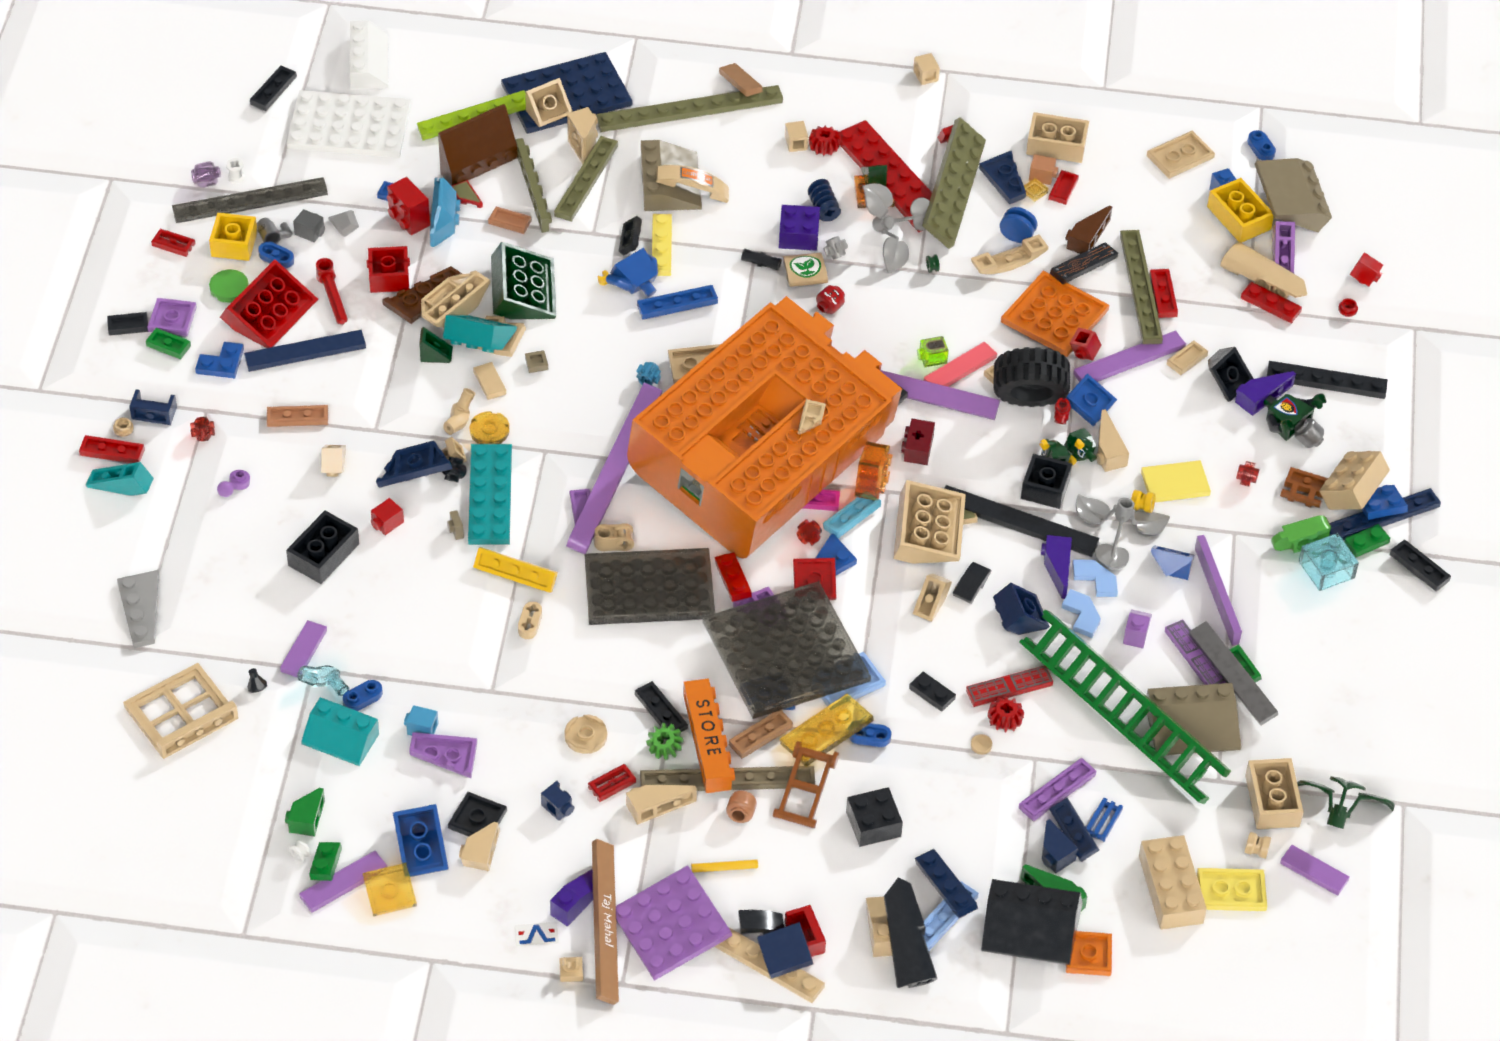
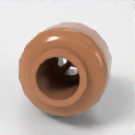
M739 790L734 792L730 796L726 807L727 815L737 823L750 821L757 807L756 798L747 791Z

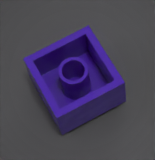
M781 205L779 249L817 251L820 207Z

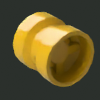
M1134 490L1131 500L1134 502L1133 509L1136 511L1142 509L1145 512L1152 513L1156 494L1151 492L1145 494L1140 490Z

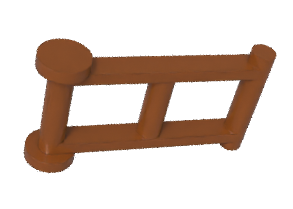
M797 741L793 751V758H796L780 807L779 809H774L773 817L815 828L817 820L814 819L830 768L835 769L837 766L839 752L835 751L833 755L802 747V742ZM803 756L826 762L819 786L795 779ZM792 787L816 794L809 817L784 811Z

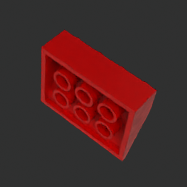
M274 259L224 310L220 318L239 334L265 348H271L318 301V298Z

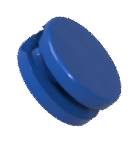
M1021 207L1009 208L999 224L1001 233L1008 240L1022 244V240L1033 237L1038 227L1035 216L1030 211Z

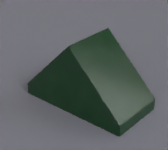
M887 165L861 167L866 185L881 184L886 187Z
M422 327L419 341L420 361L450 363L452 361L453 346L425 327Z

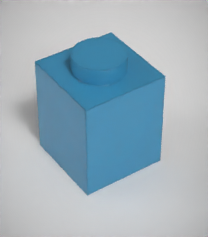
M413 705L410 713H406L404 719L407 735L411 736L413 732L435 734L439 724L438 711Z

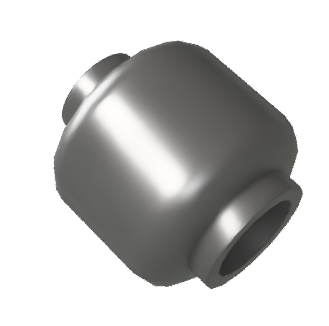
M1313 418L1301 419L1294 428L1295 438L1306 448L1318 447L1324 440V429Z

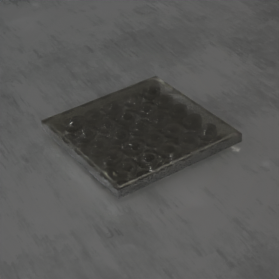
M819 581L703 617V624L752 719L871 682L870 673Z

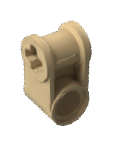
M627 523L598 525L595 528V548L599 551L631 550L634 547V540L631 535L633 527Z

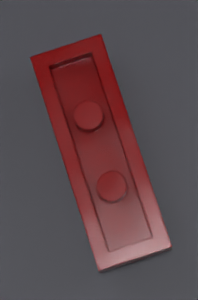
M1150 269L1149 277L1158 318L1177 317L1178 308L1170 270Z
M1250 282L1241 294V299L1291 324L1302 311V306L1253 282Z
M85 435L79 449L80 456L136 463L141 461L145 446L140 443Z
M735 553L714 557L716 567L731 601L735 602L751 598L752 591Z

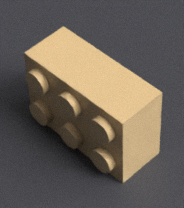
M1033 112L1026 154L1082 163L1089 121Z
M1350 451L1344 455L1319 491L1329 510L1363 509L1389 473L1390 468L1381 451Z
M1292 758L1249 760L1245 777L1256 829L1300 827L1303 807Z

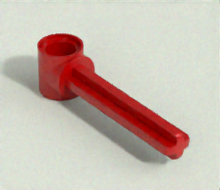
M320 258L316 262V279L324 285L336 322L344 325L348 318L334 281L336 275L333 261L329 258Z

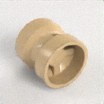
M1250 832L1244 853L1250 855L1253 853L1258 854L1260 858L1266 859L1271 837H1259L1256 833Z

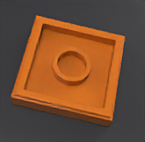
M1077 931L1071 963L1066 965V973L1111 976L1112 934Z

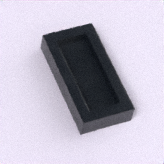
M147 312L107 316L109 336L148 332Z

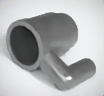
M262 218L257 222V231L263 242L277 244L282 238H289L293 235L286 222L280 224L282 231H279L269 218Z

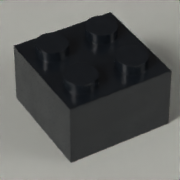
M1033 454L1022 483L1020 499L1060 509L1070 482L1072 463Z
M889 787L847 797L846 813L859 847L901 837L903 821Z

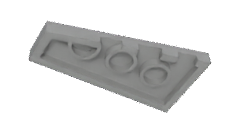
M158 570L117 579L134 648L155 644Z

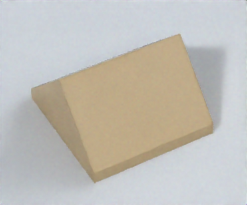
M560 78L525 91L526 111L539 127L566 117L567 113L573 112Z

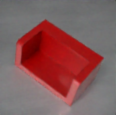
M811 905L785 912V927L800 922L811 957L825 953L826 939Z

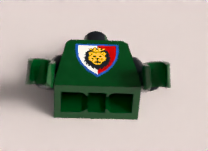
M1319 393L1312 399L1306 400L1295 398L1290 394H1285L1277 400L1269 395L1263 403L1268 408L1266 417L1268 427L1272 433H1278L1287 441L1294 436V428L1297 423L1303 418H1313L1314 408L1321 409L1323 403H1327V400L1323 393Z

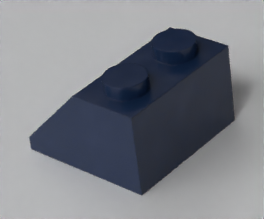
M1009 583L993 596L996 604L995 609L1000 614L1002 626L1006 631L1022 635L1045 630L1050 627L1049 623L1042 617L1044 615L1042 613L1043 609L1036 594L1018 585Z

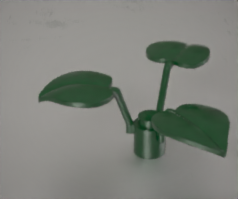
M1330 776V780L1339 783L1343 787L1339 805L1334 804L1333 808V793L1335 790L1309 780H1299L1297 782L1298 786L1310 785L1319 788L1329 796L1327 812L1330 813L1326 824L1344 829L1346 819H1350L1351 813L1360 800H1377L1388 806L1392 812L1395 808V804L1384 797L1358 793L1359 796L1348 812H1346L1347 807H1344L1343 804L1347 790L1358 788L1365 791L1366 787L1353 781Z

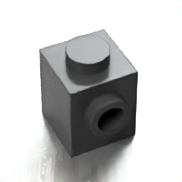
M305 209L293 221L294 234L315 243L325 232L323 217Z

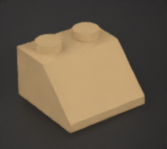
M588 107L567 113L568 142L582 164L595 146L596 138H598L596 130L598 120Z

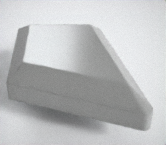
M352 210L328 217L329 221L344 237L359 227Z

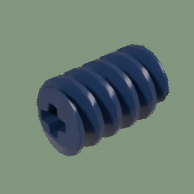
M818 179L812 182L808 187V195L813 206L820 207L819 219L826 222L836 219L840 215L841 209L827 179Z

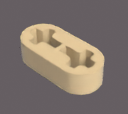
M528 602L523 607L518 623V634L523 639H532L538 632L542 619V607L539 603ZM528 624L531 625V628H529L528 630H524L527 628Z

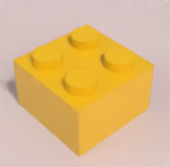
M217 213L209 239L211 257L250 261L258 233L256 217Z

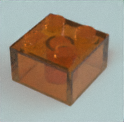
M866 442L858 464L854 497L875 501L879 500L881 494H885L886 485L890 479V471L888 470L893 458V454H890L889 445Z

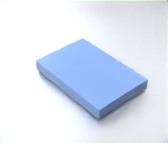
M864 651L809 676V682L830 711L886 685L885 679Z

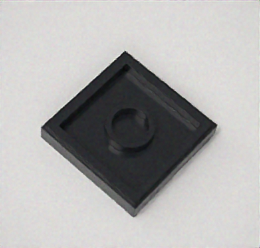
M467 791L448 823V829L469 837L493 822L500 824L507 812V806Z

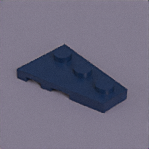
M1012 151L979 163L980 171L1009 205L1026 198V191L1021 176L1018 174L1016 162L1013 160Z

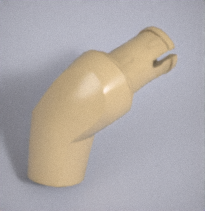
M464 388L458 402L452 405L450 419L443 425L447 434L452 435L466 426L470 416L469 406L475 396V392L471 389Z

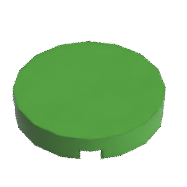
M222 270L210 279V293L218 301L231 303L249 285V282L244 273L238 270Z

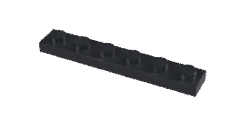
M1270 360L1268 363L1267 376L1294 371L1296 373L1294 385L1381 399L1386 397L1388 379Z

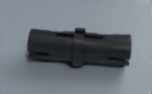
M745 248L741 256L742 261L757 264L758 267L764 266L779 271L782 263L781 258Z

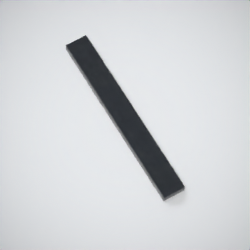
M946 485L944 488L966 494L964 510L976 513L978 518L1046 541L1047 535L1072 538L1071 550L1090 557L1093 556L1100 539L1098 537Z

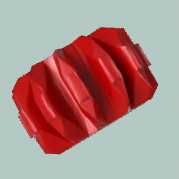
M826 125L824 127L817 126V129H812L808 143L811 151H815L816 155L820 153L823 156L825 154L832 155L833 152H837L839 149L841 138L838 130H834L833 126L830 128L826 127Z
M1006 696L1002 700L998 697L996 702H991L987 717L990 719V726H996L997 731L1004 729L1006 733L1010 729L1014 732L1016 727H1020L1022 724L1024 710L1021 703H1016L1015 698L1008 700Z

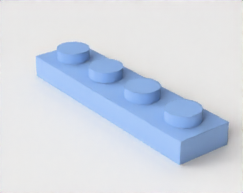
M960 881L976 901L979 893ZM944 900L924 920V938L929 951L958 920V917Z

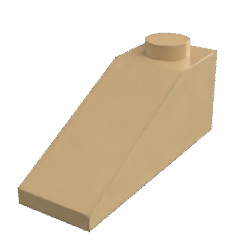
M1105 409L1101 412L1096 460L1104 471L1108 472L1127 467L1129 451Z
M644 785L626 792V806L637 825L697 801V788L695 785Z
M884 897L866 898L873 957L892 956Z

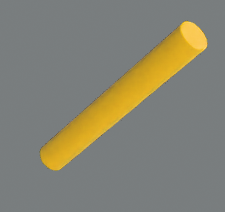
M758 859L691 864V871L695 873L758 868Z

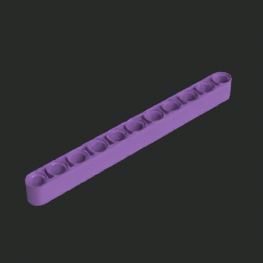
M645 382L643 383L571 532L566 547L586 555L595 536V528L600 525L629 465L627 450L632 419L661 396L663 390Z

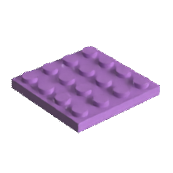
M688 865L616 906L617 923L654 981L732 937L731 930Z

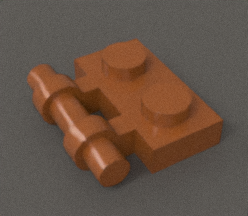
M1290 467L1284 487L1291 488V490L1282 489L1280 496L1287 498V501L1304 503L1306 507L1320 508L1322 500L1315 499V496L1323 498L1319 490L1328 478ZM1297 491L1304 492V493H1307V494H1309V495H1308V496H1305V495H1302V494L1297 493Z

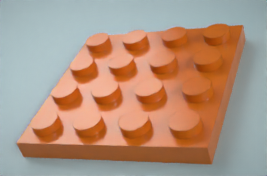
M1043 270L1001 316V323L1068 357L1073 351L1070 341L1078 327L1091 331L1109 311L1110 305L1069 283H1060L1051 274Z

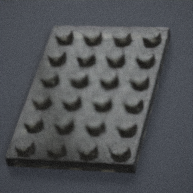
M709 548L584 554L589 625L715 619Z

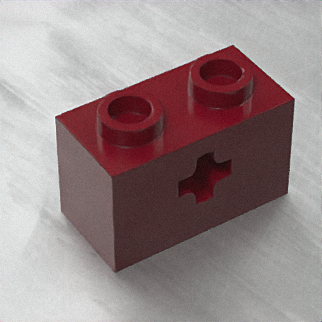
M911 418L910 426H906L904 438H907V441H903L901 453H904V462L928 466L934 438L935 422Z

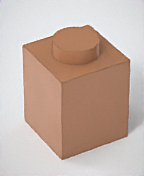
M1034 154L1030 167L1029 181L1051 185L1053 178H1057L1059 167H1055L1056 159Z

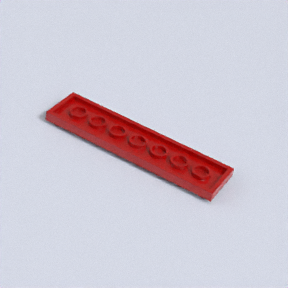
M866 120L838 132L841 138L840 146L860 168L873 165H887L886 187L892 194V204L904 217L912 216L910 206L915 199L925 198L930 201L932 192ZM913 219L908 220L909 223L914 227Z

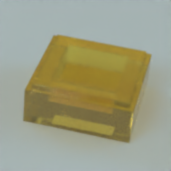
M1036 178L1024 185L1026 196L1034 202L1046 195L1049 190L1048 187Z

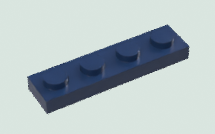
M935 849L915 858L916 865L958 919L978 909L977 902Z

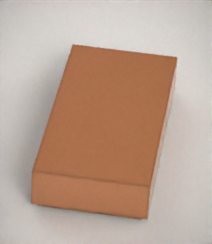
M496 206L488 219V224L525 234L532 219L531 216Z

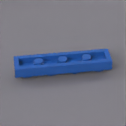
M713 285L637 300V307L642 320L718 304V297Z

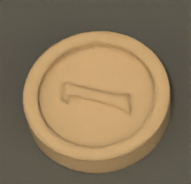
M976 735L971 740V749L977 754H987L992 749V740L987 735Z

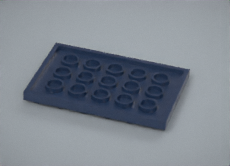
M606 51L501 79V85L506 95H510L523 90L528 91L560 78L573 112L588 107L592 114L596 115L633 106V100ZM526 110L516 112L527 134L567 123L566 116L539 127Z

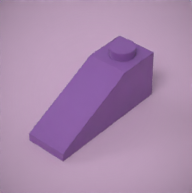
M1276 221L1272 227L1273 262L1293 274L1295 265V222Z

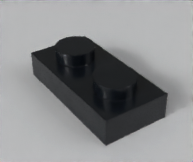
M638 216L623 223L618 250L623 256L635 251L639 245L642 219Z
M924 671L909 684L911 691L941 712L956 699L954 692Z

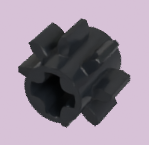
M450 456L449 461L453 468L442 471V473L446 475L445 480L458 483L459 479L465 477L467 468L462 464L463 459Z

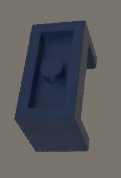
M135 389L129 406L131 420L171 425L177 409L176 396L171 394L168 403L142 400L140 390Z

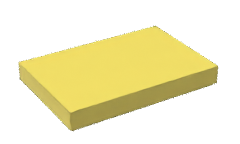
M1201 460L1141 468L1147 493L1156 494L1155 502L1210 496L1211 490Z
M1197 869V878L1207 910H1267L1264 870Z

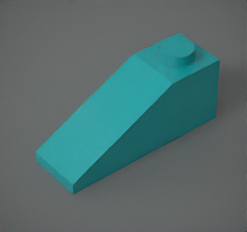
M141 462L93 469L85 485L87 488L134 496L147 494L154 478Z

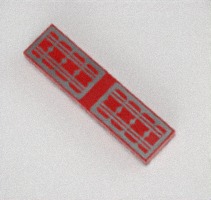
M1044 665L966 686V692L973 707L995 702L998 697L1004 699L1006 696L1009 698L1053 686L1054 681Z

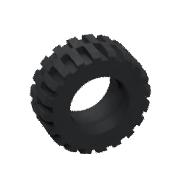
M1024 347L1023 349L1008 350L1004 354L999 355L994 362V393L1002 401H1007L1011 405L1016 404L1021 407L1054 405L1058 399H1065L1070 392V362L1060 352L1047 348Z

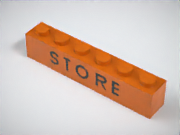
M709 678L684 681L683 697L705 793L732 790L735 772L734 768L729 766L731 764L730 751L726 752L725 749L727 748L726 735H722L724 731L723 721L718 719V715H720L718 702L714 703V699H716L715 687L710 686Z

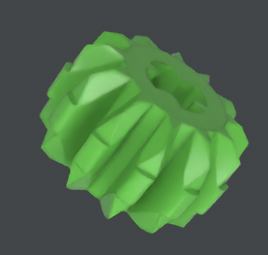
M662 723L660 729L654 726L655 733L648 732L650 739L646 741L647 746L650 747V754H655L657 759L663 756L665 760H668L670 754L676 758L675 750L682 751L680 744L684 742L683 737H680V730H675L673 724L666 727V724Z

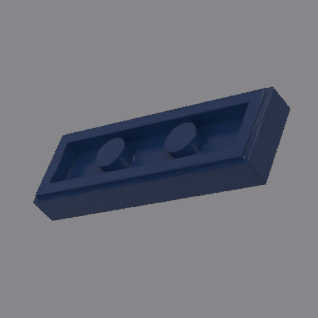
M1065 798L1049 809L1062 832L1078 848L1077 857L1081 862L1100 851L1068 798Z

